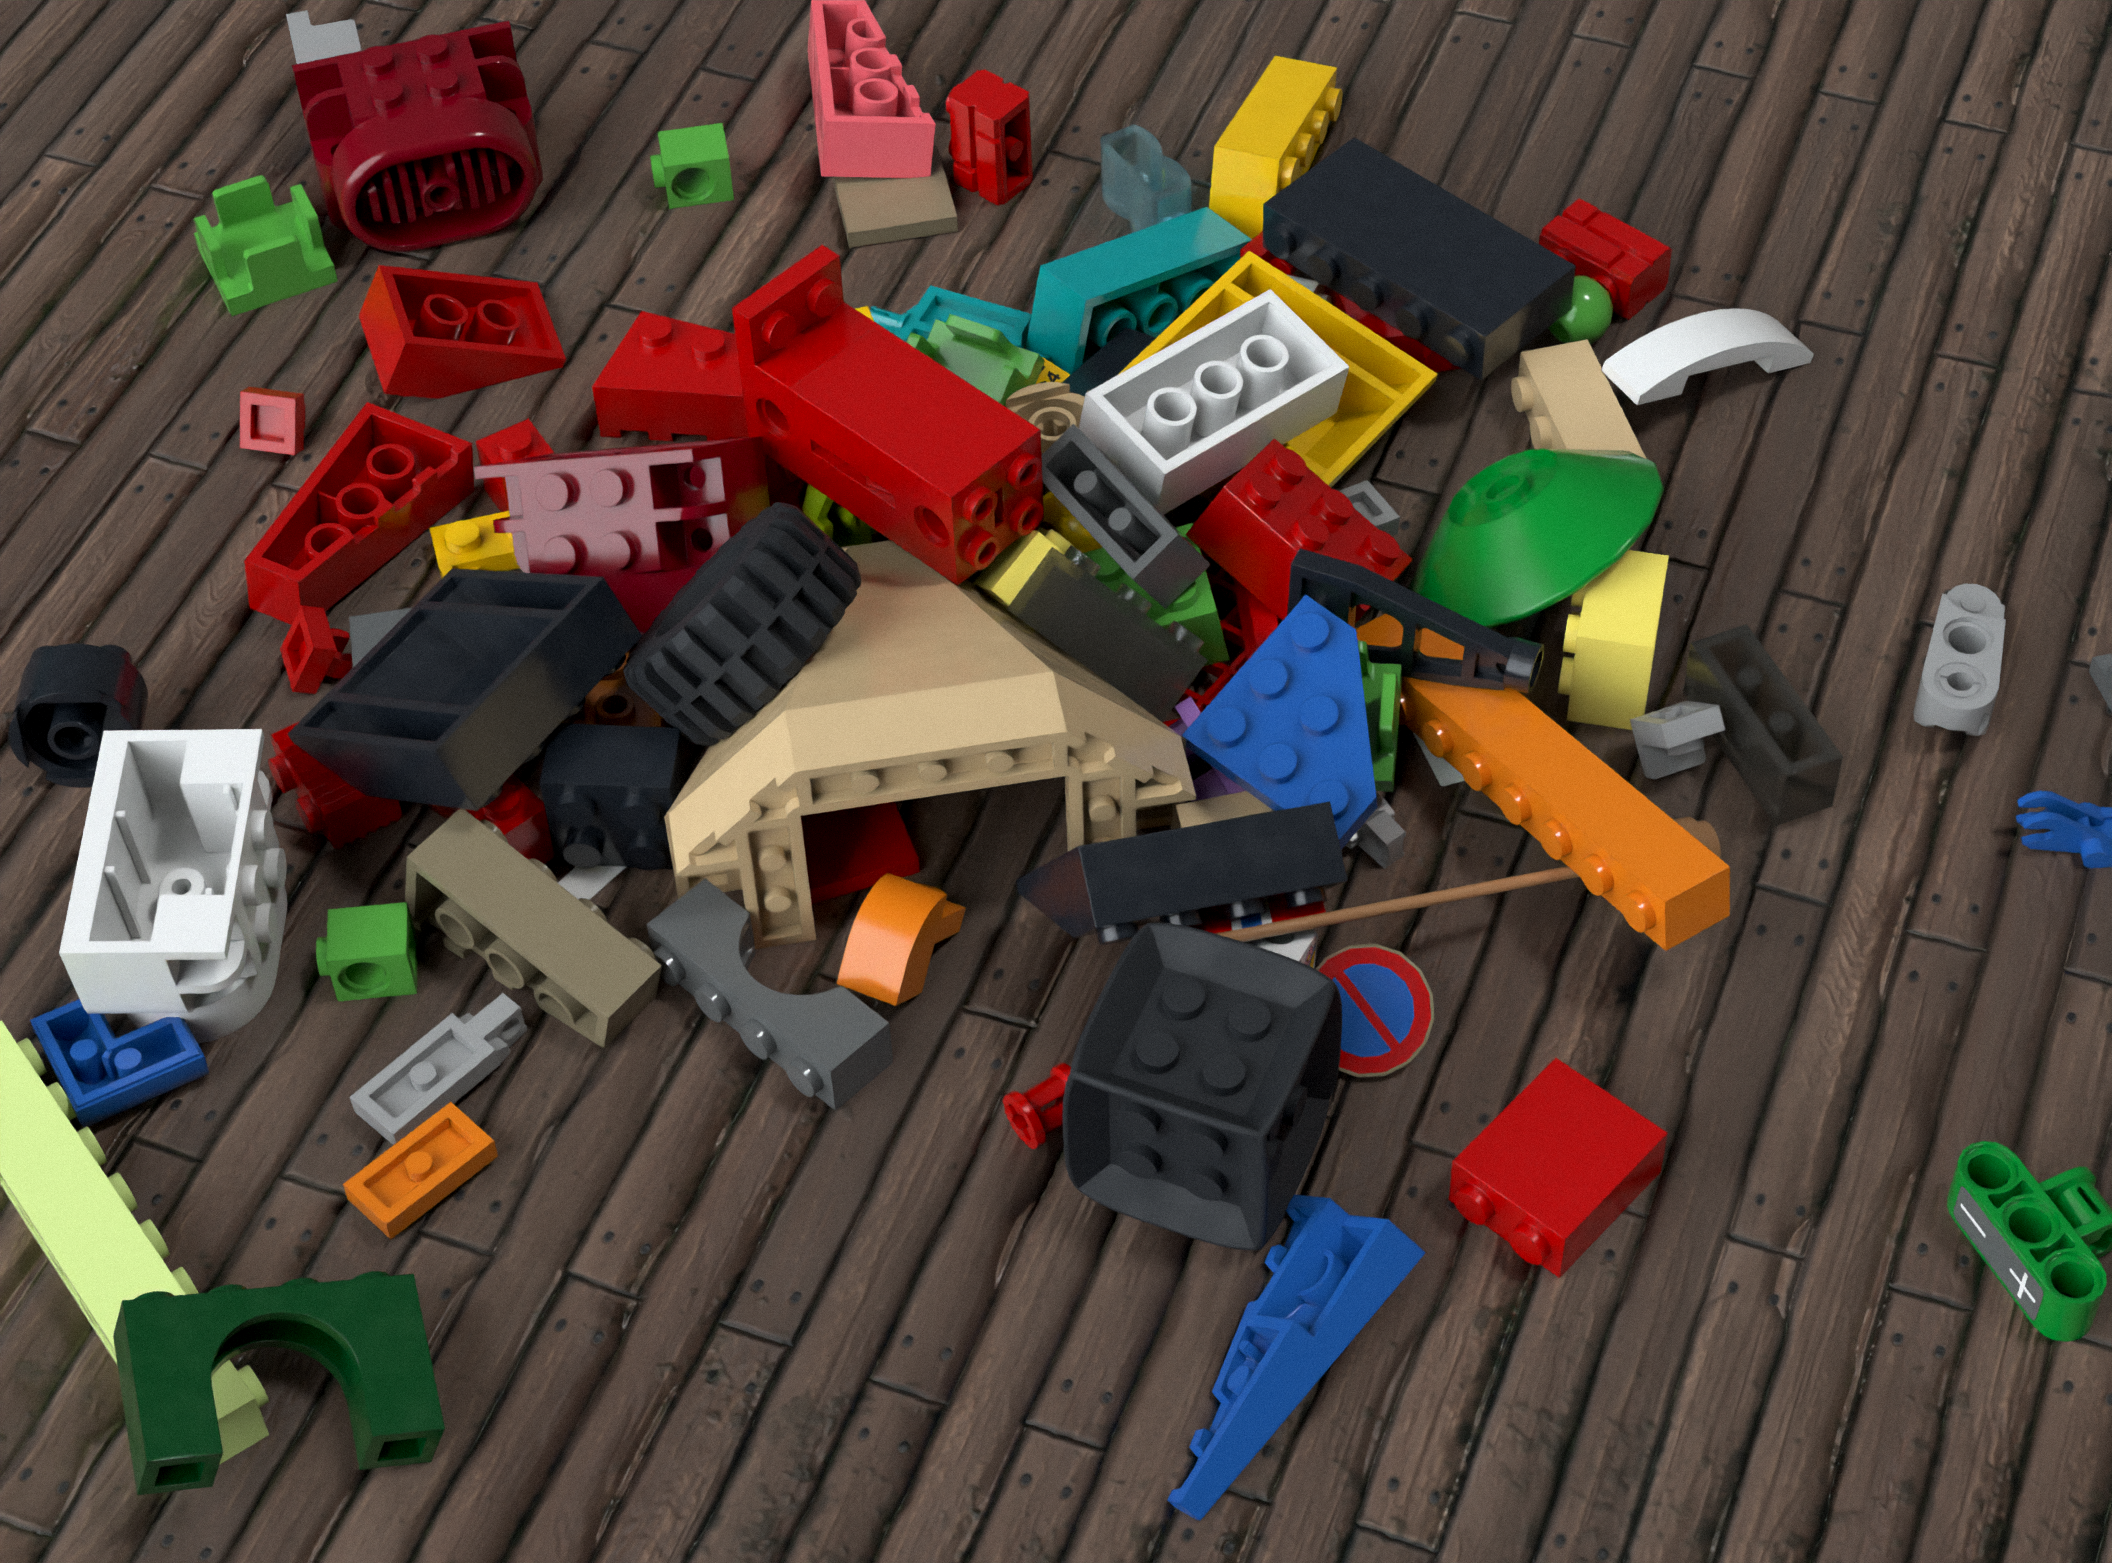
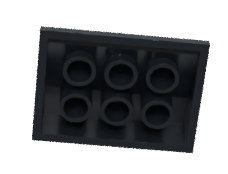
M1329 801L1077 846L1017 879L1016 883L1020 895L1073 938L1097 934L1099 945H1108L1131 940L1139 931L1138 926L1146 925L1147 923H1171L1194 928L1203 925L1201 914L1223 910L1226 921L1245 919L1266 913L1264 902L1280 899L1286 900L1288 910L1317 905L1327 901L1325 890L1348 881Z

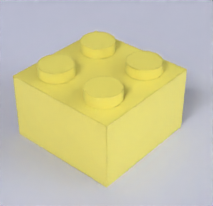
M1628 550L1618 562L1572 595L1571 606L1582 607V611H1572L1571 614H1568L1563 652L1575 653L1574 658L1563 657L1558 694L1570 695L1567 721L1632 730L1630 719L1645 714L1669 559L1668 555Z

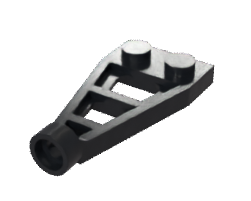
M1301 548L1291 563L1287 615L1307 595L1353 628L1355 627L1356 606L1361 604L1372 606L1400 622L1403 626L1402 644L1396 647L1367 644L1368 657L1371 663L1401 664L1403 677L1448 685L1504 690L1507 687L1530 694L1533 690L1542 665L1544 644L1520 637H1505L1357 564ZM1427 628L1464 646L1463 660L1429 657L1421 653L1422 629Z

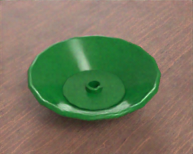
M1529 449L1509 455L1484 468L1468 480L1454 495L1418 565L1408 589L1489 629L1525 619L1578 592L1618 562L1652 523L1664 492L1657 466L1648 459L1624 450Z

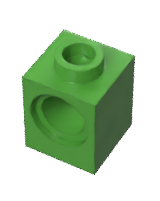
M723 123L657 132L660 154L650 155L655 188L666 187L669 209L734 200L730 161Z
M407 902L328 909L327 936L317 937L316 957L319 974L321 977H331L338 1001L417 994L418 941Z

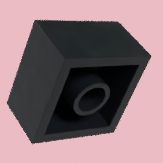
M560 723L551 732L539 783L557 865H574L581 868H591L597 865L626 866V868H638L646 871L658 869L673 870L664 817L689 779L682 733L679 728Z

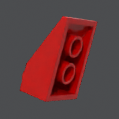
M379 265L359 313V319L384 394L440 399L563 367L566 361L537 282Z

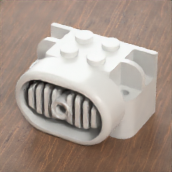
M262 729L103 731L59 951L79 999L88 1014L126 1013L137 1028L165 1017H180L185 1019L197 1043H204L225 1037L239 1030L254 1019L266 1005L274 989L286 920L287 894L284 884L287 866L285 852L283 848H279V841L270 812L272 789L265 774L259 770L265 739Z

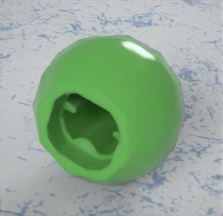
M1575 276L1571 310L1549 326L1548 329L1564 344L1588 339L1591 345L1600 340L1610 326L1613 313L1609 292L1593 278Z

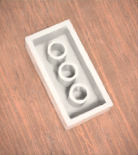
M1269 289L1088 391L1085 394L1079 429L1114 462L1164 515L1244 468L1274 438L1283 445L1336 414L1349 366Z

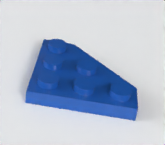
M1305 595L1187 728L1182 737L1186 739V748L1273 811L1330 801L1342 850L1378 808L1357 632L1355 628Z

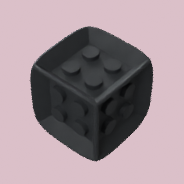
M1147 923L1124 949L1079 1038L1073 1056L1071 1071L1066 1082L1063 1097L1064 1155L1068 1176L1075 1188L1093 1201L1111 1210L1193 1239L1233 1249H1262L1282 1222L1287 1206L1294 1194H1296L1310 1163L1327 1117L1329 1099L1336 1085L1341 1053L1342 1002L1335 982L1318 970L1297 960L1219 934L1171 923Z

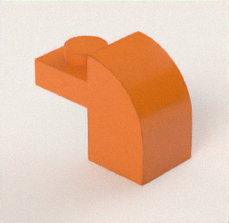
M890 873L885 874L872 887L857 913L847 940L836 984L894 1006L922 993L934 944L960 932L966 907L947 901V894L939 888L914 883Z

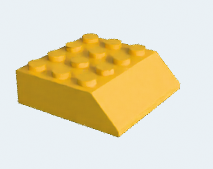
M1248 251L1120 373L1271 289L1349 366L1337 413L1283 444L1285 448L1299 454L1307 467L1327 485L1332 487L1432 386L1438 374L1251 251ZM1242 469L1201 492L1200 495L1212 502L1222 488Z

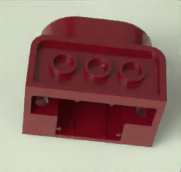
M509 20L441 35H426L412 41L387 46H373L363 51L292 65L328 216L332 224L337 228L351 231L362 242L377 249L392 252H410L477 238L500 231L520 218L532 203L537 188L543 181V170L532 108L527 96L524 75L517 63Z
M762 436L550 453L474 467L475 479L505 477L510 517L493 520L494 533H512L514 554L521 570L525 573L603 577L641 635L648 631L655 618L673 600L672 598L683 585L689 582L696 574V571L730 537L738 533L749 520L756 518L762 510L768 506L770 507Z

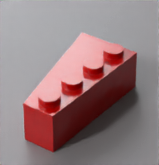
M641 311L592 386L600 436L621 438L623 430L648 432L649 440L672 442L674 433L706 435L707 441L748 437L735 334Z
M367 402L244 560L250 608L292 625L301 605L324 608L326 612L474 492L472 443Z

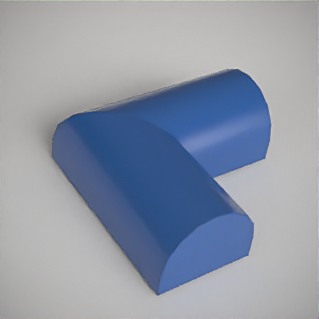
M80 999L30 1020L33 1031L62 1089L67 1095L79 1123L83 1127L92 1126L209 1075L205 1056L185 1019L180 1017H165L116 1038L105 1015L88 1014Z

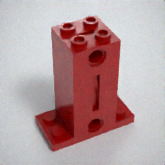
M821 245L732 308L748 437L762 436L770 497L789 483L801 478L957 586L977 570L988 567L1000 552L1019 537L1030 534L1040 521L1044 519L1041 430L845 303L840 255Z

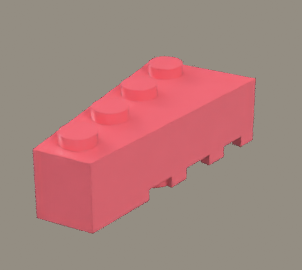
M811 0L808 61L821 176L918 178L931 176L936 124L930 113L922 112L918 92L914 85L906 84L902 77V64L897 55L890 54L885 47L886 36L865 0Z

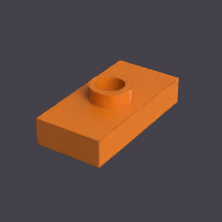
M449 1102L343 1183L347 1199L391 1240L497 1158L498 1153L495 1141L458 1107Z

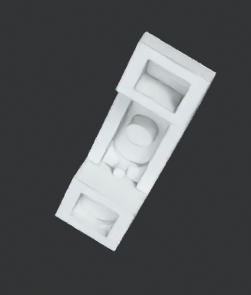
M1720 309L1685 317L1642 336L1604 362L1601 371L1636 405L1681 395L1689 375L1752 360L1767 373L1809 364L1814 353L1770 315L1750 309Z

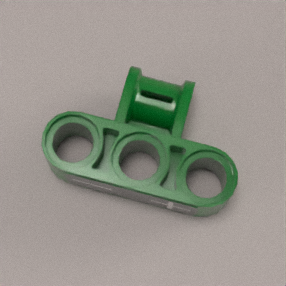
M1989 1141L1972 1143L1963 1149L1958 1158L1947 1196V1209L1952 1219L2031 1324L2042 1335L2055 1341L2064 1342L2082 1338L2089 1332L2107 1285L2106 1272L2098 1259L2112 1251V1208L2094 1187L2096 1185V1176L2088 1167L2079 1166L2038 1183L2018 1156L2008 1147ZM2059 1292H2061V1293H2067V1294L2073 1296L2074 1298L2067 1297V1296H2065V1295H2063V1294H2060Z

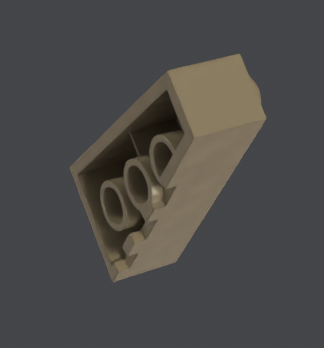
M458 809L407 856L405 902L408 903L414 928L422 932L431 924L447 935L443 939L445 948L459 957L466 959L473 951L482 956L492 969L494 979L509 989H521L525 985L529 986L534 990L535 1000L541 1009L600 1047L605 1048L657 997L662 965L657 962L652 950L639 939L633 937L628 939L611 926L603 912L593 902L586 898L577 899L559 885L552 871L541 861L533 858L528 860L511 847L501 830L490 821L484 819L479 821L465 809Z

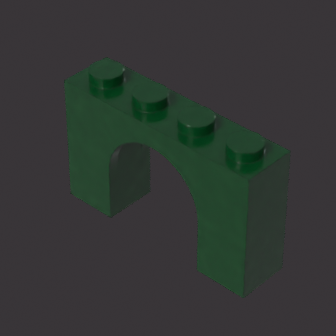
M372 1271L360 1274L350 1280L319 1282L313 1278H298L285 1282L281 1286L247 1289L242 1285L229 1284L216 1287L208 1293L176 1296L165 1291H153L142 1294L135 1299L122 1300L113 1339L137 1495L213 1487L223 1455L211 1377L225 1362L236 1355L264 1347L286 1348L306 1354L324 1365L337 1379L346 1397L360 1470L432 1462L445 1426L414 1274L390 1276L386 1272Z

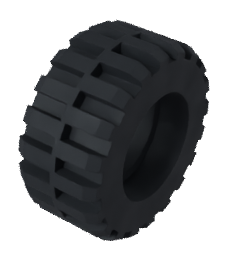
M781 502L774 503L771 507L768 506L756 518L749 520L742 526L738 533L730 537L696 571V574L689 582L683 585L672 598L673 600L655 618L651 627L642 635L636 644L635 650L630 653L626 660L627 664L624 666L623 671L627 685L671 726L679 728L682 735L690 743L712 746L719 739L724 740L739 725H744L752 718L761 706L767 704L779 692V689L804 666V662L811 654L817 651L827 639L828 633L842 619L845 609L853 602L857 595L856 590L861 586V577L857 563L797 506Z

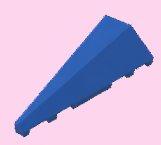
M1294 1194L1286 1209L1287 1214L1294 1221L1284 1247L1280 1244L1272 1246L1265 1260L1273 1275L1258 1300L1248 1302L1213 1387L1212 1393L1220 1401V1405L1210 1430L1205 1428L1196 1430L1189 1446L1198 1457L1197 1462L1182 1487L1171 1490L1167 1501L1178 1510L1195 1520L1201 1521L1426 1252L1389 1219L1349 1215L1331 1198Z

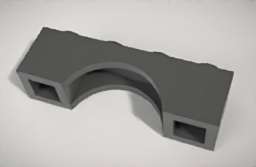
M706 878L647 923L651 950L656 956L657 962L662 965L660 978L671 986L679 984L695 997L700 1009L711 1020L715 1022L724 1020L740 1033L743 1042L754 1055L760 1059L771 1058L786 1071L793 1085L808 1097L816 1095L836 1111L893 1063L889 1022L843 986L817 994L792 995L769 989L756 981L747 971L756 954L750 913Z

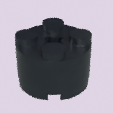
M77 643L58 646L46 645L34 650L30 662L22 673L9 726V743L17 759L27 768L31 761L36 766L47 771L46 779L58 785L78 788L92 787L103 731L143 729L148 705V689L142 675L132 665L130 653L120 646L111 644L101 647Z

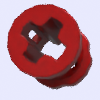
M1061 1062L1052 1067L1049 1078L1027 1091L1019 1093L1013 1090L1003 1097L1005 1114L1018 1137L1031 1149H1036L1046 1142L1045 1135L1063 1125V1097L1066 1082L1071 1071V1067L1066 1063ZM1055 1100L1054 1105L1041 1112V1107Z

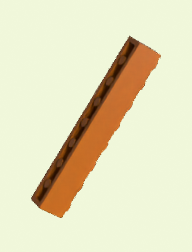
M1384 614L1355 628L1357 639L1365 641L1368 645L1396 647L1402 644L1403 626L1398 620L1388 614ZM1427 628L1422 629L1421 653L1429 657L1463 660L1464 646ZM1402 676L1399 725H1406L1424 741L1426 747L1434 756L1444 758L1459 771L1473 790L1482 791L1497 804L1512 824H1520L1541 843L1551 858L1555 860L1560 859L1570 867L1571 870L1581 877L1591 893L1603 896L1624 915L1628 924L1635 931L1644 932L1662 949L1667 951L1730 916V866L1519 691L1507 687L1504 690L1455 686Z

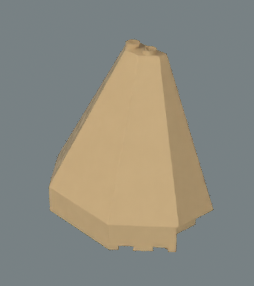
M889 540L840 547L857 563L861 577V586L856 590L857 595L853 602L845 609L844 616L828 633L827 639L817 651L813 652L804 662V666L779 689V692L767 704L761 706L752 718L744 725H739L731 735L724 740L719 739L716 744L709 746L664 818L678 899L705 878L722 892L743 890L745 910L750 913L755 949L816 940L801 823L802 815L1065 776L1067 848L1070 851L1077 846L1136 836V830L1171 825L1175 805L1195 800L1196 793L1186 759V739L1025 623L1018 616L1007 610L992 597L978 589L966 579L958 586Z

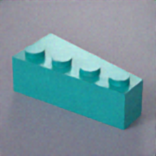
M1204 207L1040 265L1025 349L1046 356L1050 355L1054 365L1071 375L1125 327L1157 338L1173 323L1175 318L1189 308L1240 259V249L1252 239L1211 209Z

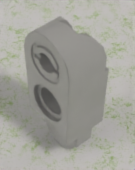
M1965 583L1955 586L1947 594H1942L1913 710L1914 721L1922 726L1934 728V725L1949 730L1966 731L1965 734L1972 736L1984 735L1989 728L1999 690L2006 619H2004L2005 605H2002L1997 595L1987 587Z

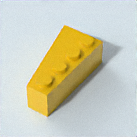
M1274 56L1215 144L1209 209L1251 239L1263 231V204L1309 170L1319 145L1325 139L1329 122L1337 120L1343 96L1342 89L1335 88L1337 67Z

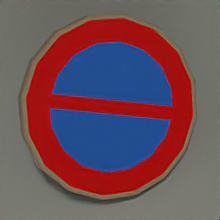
M1379 944L1349 945L1325 957L1317 966L1316 970L1335 982L1341 996L1342 1035L1340 1072L1357 1078L1387 1076L1409 1065L1426 1046L1435 1020L1433 992L1422 970L1402 952Z

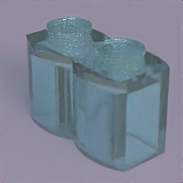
M1133 124L1100 138L1102 197L1106 205L1113 212L1129 220L1132 233L1191 212V179L1187 171L1173 159L1162 155L1160 143L1149 131Z

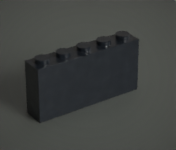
M1355 137L1263 204V248L1270 251L1275 257L1285 260L1308 274L1318 283L1326 285L1354 302L1362 310L1372 313L1400 330L1405 336L1418 341L1446 358L1451 364L1459 366L1480 380L1487 377L1571 310L1576 269L1574 264Z

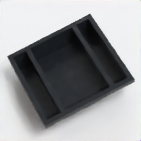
M452 568L287 735L294 744L365 796L478 811L480 808L492 803L501 794L503 783L521 764L530 761L542 751L545 745L544 740L563 720L575 715L586 702L585 696L602 678L614 673L623 665L626 660L625 654L636 644L642 635L603 577Z

